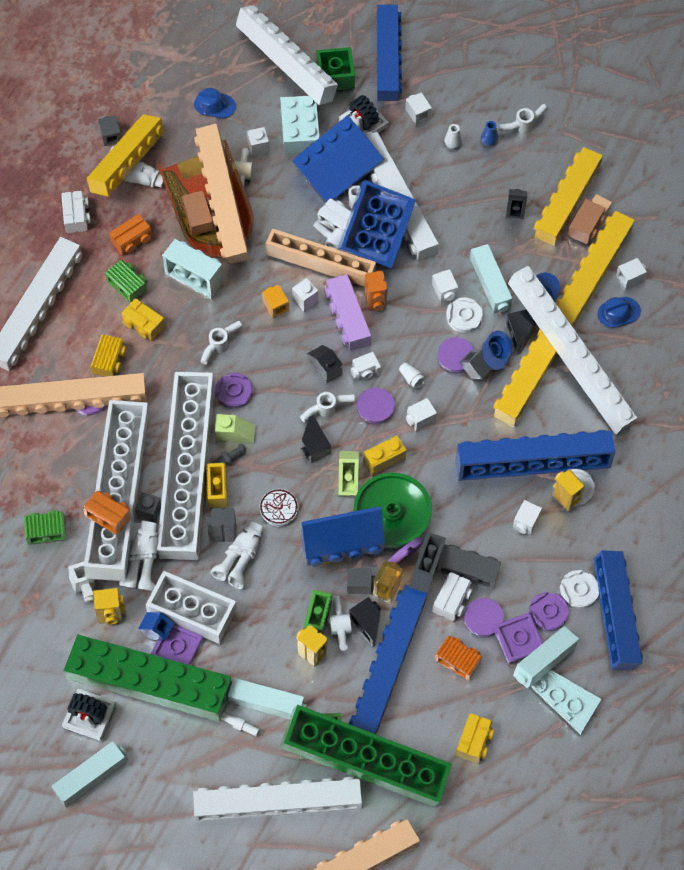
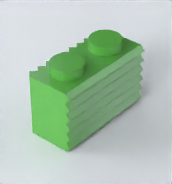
M120 260L105 272L106 280L131 303L135 298L140 297L147 291V280L142 274L137 275L130 263L126 264L123 260Z
M52 510L48 514L31 513L28 516H24L27 544L67 540L65 517L62 511Z
M313 590L304 623L305 629L311 625L318 630V633L325 634L326 623L332 605V595L330 593Z

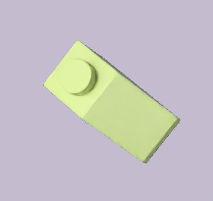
M216 415V441L254 444L255 424L236 415Z
M340 451L338 495L356 496L358 493L359 451Z

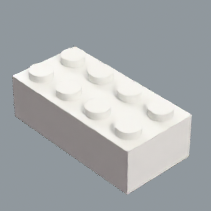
M163 571L146 603L147 612H161L173 621L175 625L197 633L220 644L237 610L236 601L166 571Z

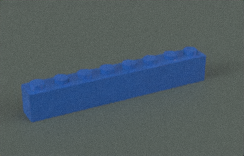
M406 584L403 591H398L396 601H398L397 607H392L389 619L392 620L390 625H386L382 635L385 637L384 641L378 644L376 654H378L377 660L372 661L369 672H371V676L364 681L362 690L365 692L363 697H358L355 706L358 710L355 716H351L350 725L377 735L427 600V593L410 588Z

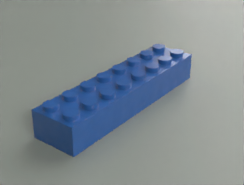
M598 430L591 433L581 431L576 434L560 433L555 436L540 435L532 438L523 436L519 439L502 438L496 441L488 439L480 442L464 441L457 445L455 461L458 481L560 473L562 471L566 472L568 469H580L583 471L608 469L612 466L616 451L612 431Z

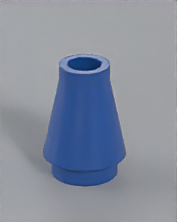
M488 121L481 134V140L489 146L494 145L499 138L497 125L494 121Z

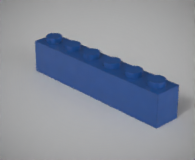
M377 5V101H398L399 94H402V83H399V79H402V69H399V65H402V54H398V51H402V40H398V37L402 35V26H398V22H401V12H398V5Z
M602 550L593 559L612 670H634L642 664L643 655L640 651L639 634L636 629V616L632 606L633 598L629 588L630 580L627 577L626 571L627 563L624 559L623 551Z

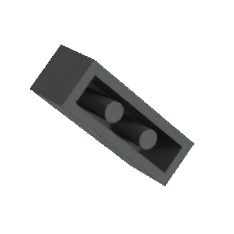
M427 532L411 577L410 588L428 593L445 544V537Z
M444 544L437 565V573L448 576L452 572L470 580L472 584L493 590L499 574L501 561L491 556H481L472 550H462L456 545Z

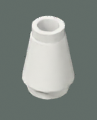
M456 124L449 126L444 138L445 144L451 149L457 148L462 143L460 128Z
M407 362L400 366L399 371L411 388L419 389L424 385L426 381L424 373Z

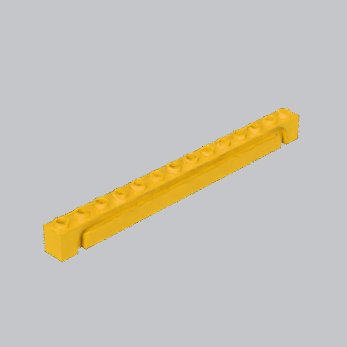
M617 211L613 213L612 217H607L604 230L600 229L596 237V243L590 245L588 256H584L579 265L581 268L573 273L572 283L566 285L563 291L564 296L556 301V305L573 328L633 229L635 220ZM539 329L537 334L538 339L536 341L533 340L530 344L528 355L522 357L520 361L521 367L513 372L511 376L512 382L510 385H505L501 400L498 398L493 406V409H495L494 417L513 427L558 355L541 329Z

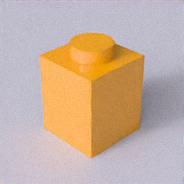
M279 284L274 287H268L262 292L263 303L272 318L289 311V301Z

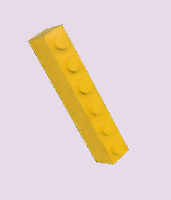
M143 114L87 177L91 193L107 197L112 194L163 135L164 127L161 118Z
M585 147L582 148L580 153L577 152L575 154L574 164L568 166L565 179L560 180L557 193L553 192L549 201L551 202L550 205L545 206L542 212V219H538L535 223V238L555 246L601 166L603 155Z

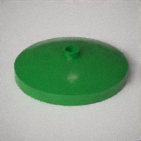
M392 472L377 475L364 483L355 497L353 512L381 507L384 547L386 548L404 547L415 538L421 537L430 524L432 504L429 494L420 482L408 475Z

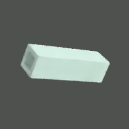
M486 244L471 249V263L493 312L508 310L512 305V296L489 245Z
M565 626L562 627L518 663L513 676L519 683L529 689L575 650L579 638Z
M233 678L228 694V703L290 719L292 710L297 704L307 708V704H304L303 696Z
M112 741L53 784V791L65 807L69 806L126 764L125 755L127 754L121 745L116 746Z

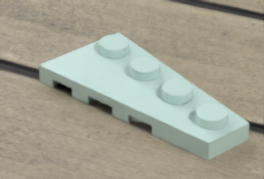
M552 670L531 686L580 735L601 702V699Z

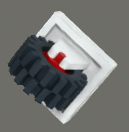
M361 95L349 103V111L339 116V121H341L348 115L365 136L374 132L379 133L389 127V122L365 95Z
M77 689L67 708L68 712L62 727L101 741L116 706V701Z

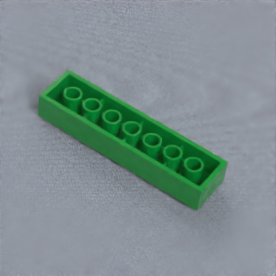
M79 634L76 636L63 670L68 680L220 722L232 684L231 676Z
M298 704L292 710L279 747L433 807L441 801L452 766L449 762Z

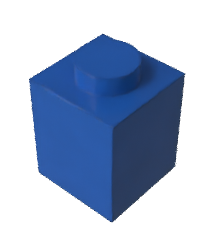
M147 612L138 630L151 640H166L174 622L161 612Z

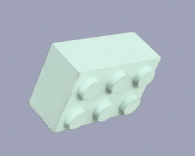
M310 96L280 97L284 154L301 153L319 139L317 103Z
M174 239L162 255L166 275L210 299L213 298L223 284L222 264L220 261L206 256L200 250L189 247L183 241L180 242Z

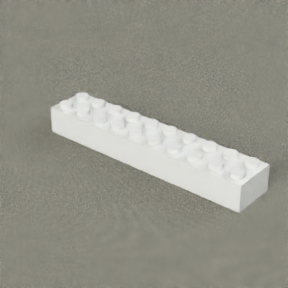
M175 372L157 541V553L160 559L199 560L207 479L206 465L209 458L215 393L213 373Z
M109 400L95 492H106L116 502L125 503L130 509L131 519L118 535L91 520L84 562L85 578L126 581L149 416L148 403Z

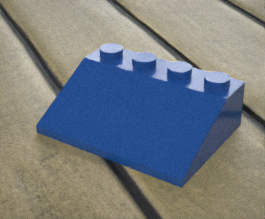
M347 115L296 156L292 162L299 173L322 199L327 202L330 198L336 200L383 162L384 158Z
M364 180L360 185L337 250L374 261L376 265L392 269L416 199Z
M381 507L301 522L302 549L306 566L316 567L324 562L331 561L336 563L344 558L356 559L364 554L376 555L384 551Z

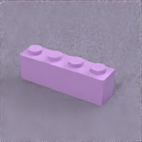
M345 274L326 280L324 293L327 299L330 298V309L332 314H336V325L343 332L341 336L344 345H348L350 351L371 345V334L348 275Z

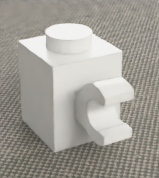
M84 562L69 566V579L75 594L82 592L86 602L93 600L92 588H94V579L85 578Z

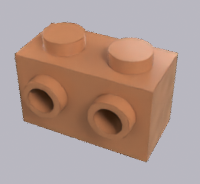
M203 191L183 195L182 206L192 236L212 231L214 213L209 211L208 196L205 197Z
M585 199L569 226L568 236L588 244L590 239L596 237L598 225L602 226L605 221V207Z

